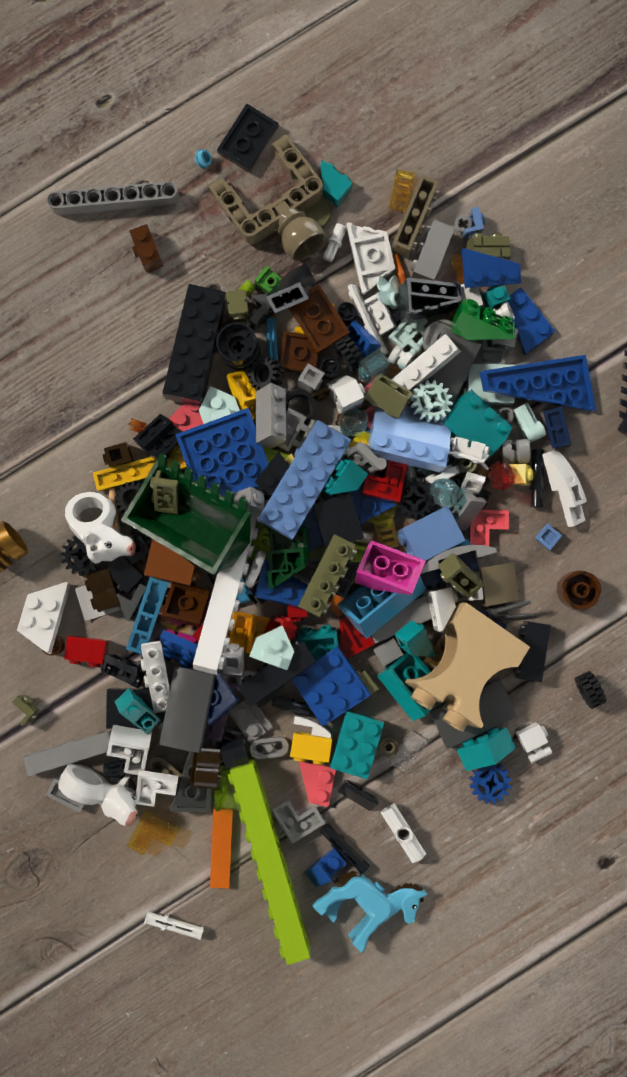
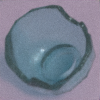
M356 407L344 411L340 414L338 420L340 430L345 435L351 437L361 435L365 432L368 425L366 411H360Z
M440 478L433 481L430 487V495H434V502L442 507H453L458 501L460 489L453 480Z

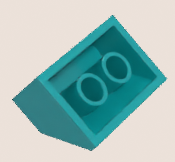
M472 389L456 400L444 422V425L457 437L469 440L468 447H471L472 441L486 444L489 447L488 454L490 456L488 459L507 440L512 426Z
M405 652L377 675L412 721L426 716L431 711L411 698L415 689L405 683L406 679L420 678L431 672L419 656H412Z

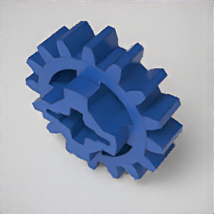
M499 764L497 767L496 765L478 768V770H471L474 776H469V779L473 781V783L469 784V787L474 788L471 793L474 796L478 794L477 799L479 801L484 798L485 804H488L489 800L496 804V799L503 801V794L509 795L506 789H511L512 786L507 782L512 779L506 776L509 772L507 769L502 770V764ZM496 772L500 773L502 781L500 779H497ZM492 779L494 783H490L488 786L486 782ZM478 784L484 787V793L479 790Z

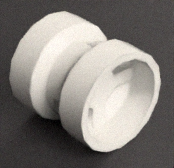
M508 302L501 304L500 308H493L496 314L500 316L506 315L512 320L515 319Z
M397 345L391 352L388 362L397 364L403 370L411 363L414 354L403 351V348Z

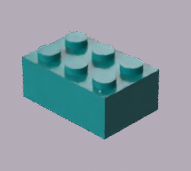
M352 710L346 711L330 761V768L368 780L384 721Z

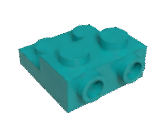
M323 625L317 630L305 627L298 632L299 642L305 641L317 659L338 646L336 627L332 628L331 625Z

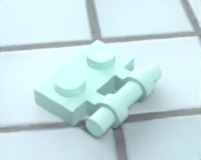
M422 318L400 323L388 339L403 349L408 345L411 348L409 352L414 354L415 357L416 354L419 355L422 352L424 326L428 321ZM418 333L421 334L422 338L415 343L412 339Z

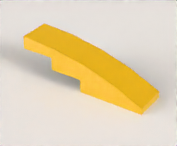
M244 371L227 374L226 377L232 395L235 397L240 411L249 408L256 427L257 390L251 387L252 384L249 383V378Z

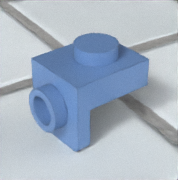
M479 207L471 209L469 218L471 219L472 226L464 230L462 234L463 239H470L474 234L483 232L485 217L483 213H480Z

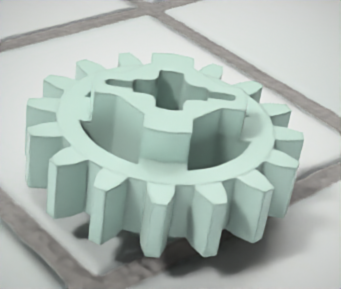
M426 380L423 384L419 383L417 388L412 391L414 393L411 398L413 403L410 407L416 408L414 415L419 413L420 420L425 417L427 423L432 419L436 423L439 418L443 420L446 414L451 411L450 407L453 405V402L449 400L452 398V395H447L449 389H443V383L436 385V380H433L430 384Z

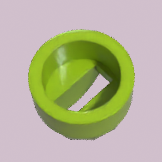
M248 279L238 290L243 289L246 292V296H251L255 291V286Z

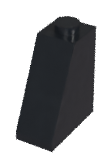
M307 263L290 270L266 295L274 313L309 299L315 279Z

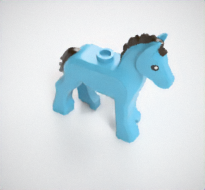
M351 871L342 874L340 878L336 877V880L333 882L337 887H332L327 894L317 899L312 906L321 916L326 914L334 923L337 919V911L341 903L346 899L354 898L366 915L348 933V936L353 940L352 944L363 953L370 935L376 931L379 925L386 922L400 909L403 911L404 921L412 924L415 921L419 904L424 902L423 897L428 893L417 884L404 883L402 886L398 885L395 889H392L390 893L385 894L383 892L385 889L377 881L373 883L365 875Z

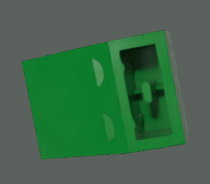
M463 298L453 316L451 332L467 340L514 339L515 322L506 315L500 316L489 307L483 308L472 299L466 300Z

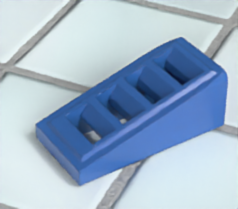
M352 320L348 327L350 332L348 336L357 346L363 359H374L381 344L356 320Z

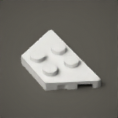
M346 223L361 294L365 295L377 285L379 276L385 279L395 271L388 234L386 231L373 230L370 227H359L352 225V223Z
M68 582L28 594L17 631L47 654H51L71 586Z

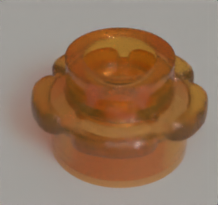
M131 418L128 425L131 426L130 430L140 433L142 430H145L146 423Z

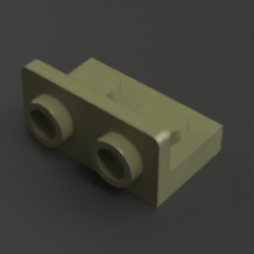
M157 470L155 477H152L150 482V488L153 489L151 502L154 503L155 511L178 514V481L162 478V471Z

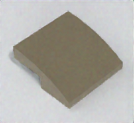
M513 561L479 567L480 580L483 584L484 606L519 600L515 564Z

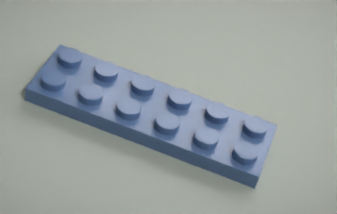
M317 420L258 520L292 540L351 439Z

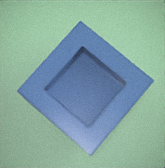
M547 523L534 539L549 551L562 535Z

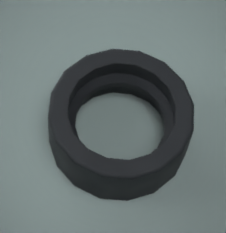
M305 390L290 391L286 394V412L291 399L303 397L307 400L310 407L307 418L304 421V424L308 425L310 420H314L317 415L318 406L316 399L312 398V395Z

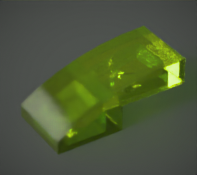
M222 768L221 770L222 788H216L214 791L216 811L221 810L226 799L230 784L228 778L230 769Z

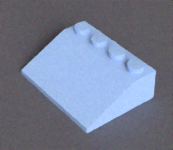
M407 406L404 413L399 418L386 414L383 409L375 407L367 445L378 458L439 473L446 467L451 431L444 425L448 416L443 420L439 418L436 423L433 419L427 423L425 417L420 420L419 413L414 415L416 408Z

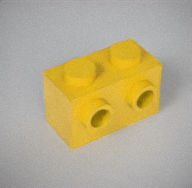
M294 731L290 757H294V760L299 762H305V759L313 760L314 764L324 765L325 762L329 763L332 736L331 738L314 736L311 733Z

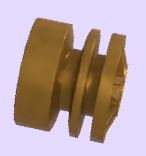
M6 521L0 522L1 573L6 570V566L10 567L13 565L11 557L19 560L29 553V549L22 537Z

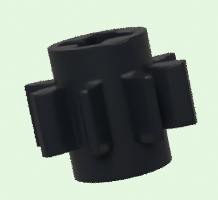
M118 757L108 759V763H104L103 766L105 778L110 777V782L122 780V776L126 775L124 773L125 761H120Z

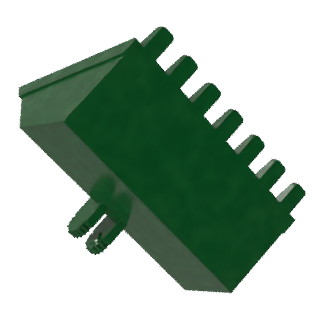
M161 453L121 521L215 575L219 571L233 567L250 544L252 511L248 510V501L245 498L241 497L239 504L235 503L232 491L227 490L224 497L220 494L219 484L214 482L211 489L208 488L206 477L200 475L198 482L195 481L192 469L186 468L185 474L181 473L180 463L174 460L172 466H168L167 456ZM157 470L162 471V478L178 481V514L155 511L154 503L151 502L153 489L150 488L151 478L155 477Z

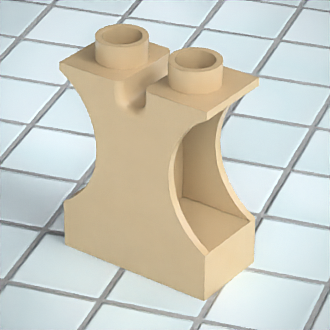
M468 603L455 604L456 608L444 628V654L435 669L423 677L406 679L405 681L406 684L415 689L411 698L429 710L432 709L436 702L443 703L446 698L442 708L447 712L443 720L461 732L465 730L467 725L477 728L483 727L479 711V700L484 685L498 671L510 667H518L530 648Z

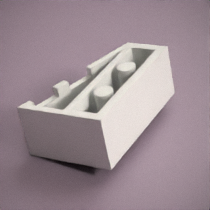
M344 374L326 383L339 414L346 413L352 409L358 410L362 408L365 398L364 394L366 393L362 384H358L356 379Z

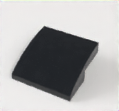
M159 414L133 440L156 461L161 453L166 455L168 459L180 448L175 434L182 431L176 428L172 421Z

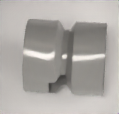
M517 439L514 443L512 440H506L499 447L500 464H513V462L529 464V440Z

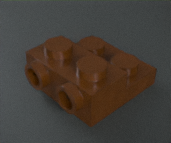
M172 581L171 587H167L165 592V605L162 604L159 611L162 622L181 626L183 623L200 627L210 590Z

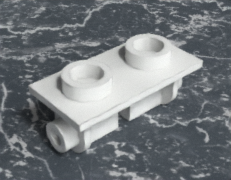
M457 436L451 438L450 445L452 446L449 449V454L455 458H466L474 463H484L490 456L488 454L489 447L486 444L472 441L471 447H468V439Z

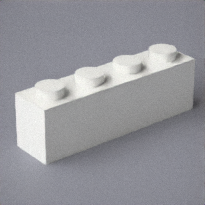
M445 334L392 380L412 392L419 383L423 384L461 351L451 338Z

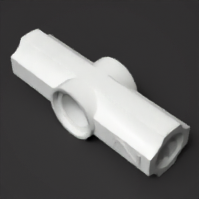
M393 803L385 807L381 814L411 862L414 863L423 859L426 852L396 804ZM402 829L408 830V835L405 837H400L398 833Z

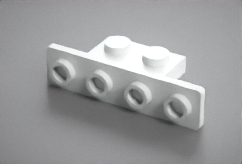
M348 285L349 297L355 302L357 314L365 323L364 329L381 344L378 354H387L388 350L381 336L397 327L387 305L381 303L377 296L378 293L364 301L358 286Z
M161 641L141 644L143 659L140 661L142 671H146L147 675L144 676L145 687H149L154 712H164L167 707L170 687Z

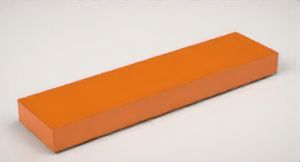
M233 808L213 809L210 888H230Z

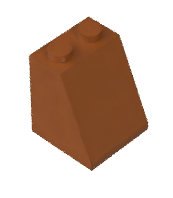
M152 539L144 575L195 586V582H199L201 571H198L199 567Z

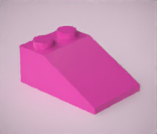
M370 540L356 571L355 583L373 590L412 595L426 561Z

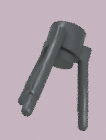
M530 600L507 607L505 603L489 606L493 620L498 619V621L537 616L536 614L506 615L509 610L531 604Z

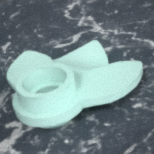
M396 275L392 276L389 282L382 276H379L377 279V287L380 291L377 294L382 304L389 305L393 310L400 308L398 288L401 285Z

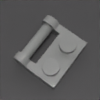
M361 441L343 455L348 460H352L367 472L368 475L372 476L377 470H383L387 465L384 458H378L372 452V449Z

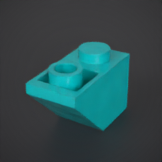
M322 160L320 172L324 197L336 207H339L352 191L351 179L345 174H340L333 164Z
M343 459V461L336 465V471L332 477L328 478L322 492L332 495L358 490L368 476V473L352 460Z
M411 620L394 634L400 647L410 655L429 657L435 655L432 648L433 643L426 634L428 633L427 629L422 624L418 625Z
M129 688L115 701L119 713L146 734L161 721L146 702Z

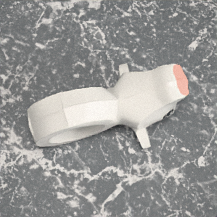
M86 492L75 495L68 502L65 508V517L71 531L85 544L88 558L96 564L101 561H112L119 556L133 555L136 550L133 538L124 536L112 528L116 515L113 502L99 493ZM95 507L103 510L101 516L92 522L84 523L77 520L78 515L87 508Z
M80 764L67 765L61 774L58 787L69 799L86 805L99 804L105 816L116 819L123 826L132 825L137 817L138 811L135 808L137 797L135 796V791L126 787L131 777L129 774H126L115 785L110 784L98 772Z

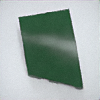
M300 527L292 540L276 530L268 531L270 550H268L270 570L267 571L269 589L275 588L306 568L309 548L308 527Z

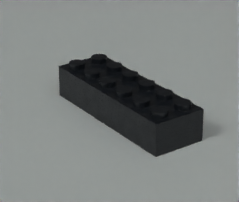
M188 284L162 392L165 399L201 406L205 398L217 347V336L221 330L227 298L225 291Z

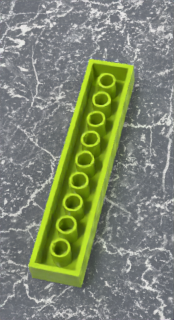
M251 758L247 764L231 768L228 778L230 784L235 787V793H233L235 802L240 804L241 812H239L241 822L246 824V840L252 844L251 857L253 862H257L258 869L256 873L258 880L263 882L264 889H262L264 900H268L269 918L274 920V935L276 940L280 939V955L282 959L286 960L287 965L310 959V941L256 759Z

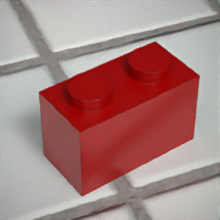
M74 635L67 636L64 659L70 660V664L81 665V662H88V666L100 667V664H103L105 660V654H108L109 640Z

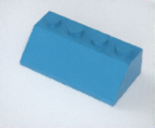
M419 577L412 595L373 590L361 585L346 599L341 601L338 607L353 626L364 637L369 638L425 592L426 588L421 577Z

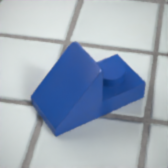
M335 848L331 849L304 872L312 883L319 887L330 882L332 876L343 868L347 862Z

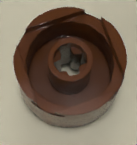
M582 570L566 573L557 583V594L560 601L571 609H588L593 607L598 602L602 590L598 578L592 573ZM578 587H581L582 590L577 593L576 590Z

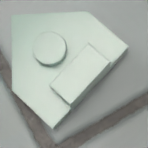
M211 386L199 409L204 424L240 411L234 396Z
M279 626L256 637L249 657L288 670L294 650L283 626Z

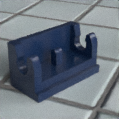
M562 407L543 411L552 449L571 446Z

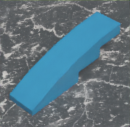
M153 577L149 578L126 650L142 654L141 644L149 643L169 582Z

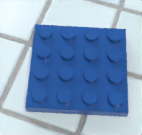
M249 408L175 434L186 466L193 470V479L198 482V477L203 475L207 479V487L211 489L214 482L219 484L220 494L224 497L227 490L235 493L248 487H260L254 481L269 463L263 446L256 444V427Z

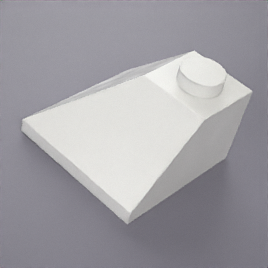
M452 588L427 592L435 631H443L456 608L455 603L458 602L456 591H453Z

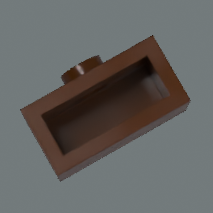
M145 224L129 230L135 244L132 247L136 258L140 257L146 273L164 266L148 225Z

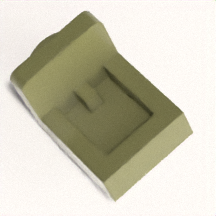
M19 695L12 701L15 706L26 714L19 723L21 726L32 724L38 717L36 713L40 709L33 704L34 701L29 696Z

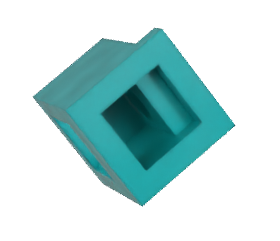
M505 285L501 287L493 286L487 290L488 292L482 294L486 307L491 309L500 308L501 304L510 300Z

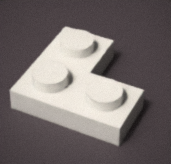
M139 770L136 804L154 807L157 793L176 796L179 776Z

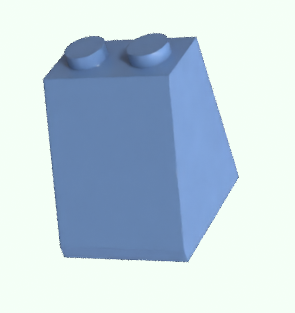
M448 506L396 532L397 540L404 547L406 553L425 561L466 541Z

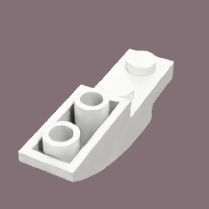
M557 449L542 454L552 491L558 490L568 527L584 522L585 517L581 504L587 501L580 481L571 465Z

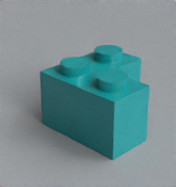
M494 727L487 731L488 734L478 737L477 740L470 738L462 742L463 745L457 749V752L466 771L496 765L516 749L506 727L500 729Z

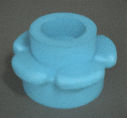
M199 149L195 154V163L200 168H207L212 162L211 154L207 150Z

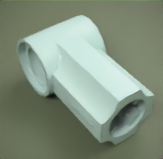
M529 403L513 410L521 427L523 439H528L529 443H532L546 436L542 423L537 421Z

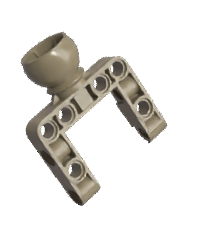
M284 135L270 146L276 159L296 184V186L282 194L283 197L272 204L269 203L252 215L248 213L241 198L232 186L226 183L224 178L221 177L209 185L208 190L247 244H256L273 232L278 231L280 236H282L283 248L289 257L294 259V261H301L317 252L326 238L321 225L313 218L306 217L304 211L323 198V185L321 179L290 138ZM266 219H269V220H270V221L267 222V223H264V222H263V221L266 220ZM249 230H255L253 233H247Z

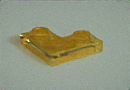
M145 810L127 847L144 855L153 838L170 847L180 827Z

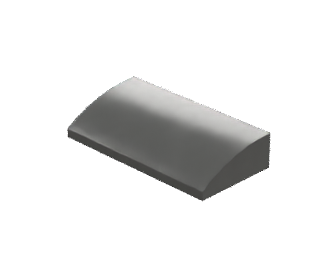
M444 327L439 339L445 334L448 335L461 352L431 376L428 381L431 384L433 380H436V385L443 383L442 388L449 389L447 395H452L449 401L454 403L482 344L474 340H467Z
M174 666L159 745L201 753L215 674L187 667Z
M499 678L485 684L479 700L480 717L483 722L482 728L467 725L465 730L461 732L450 726L443 720L447 712L442 708L444 704L430 711L447 749L517 717L509 696Z

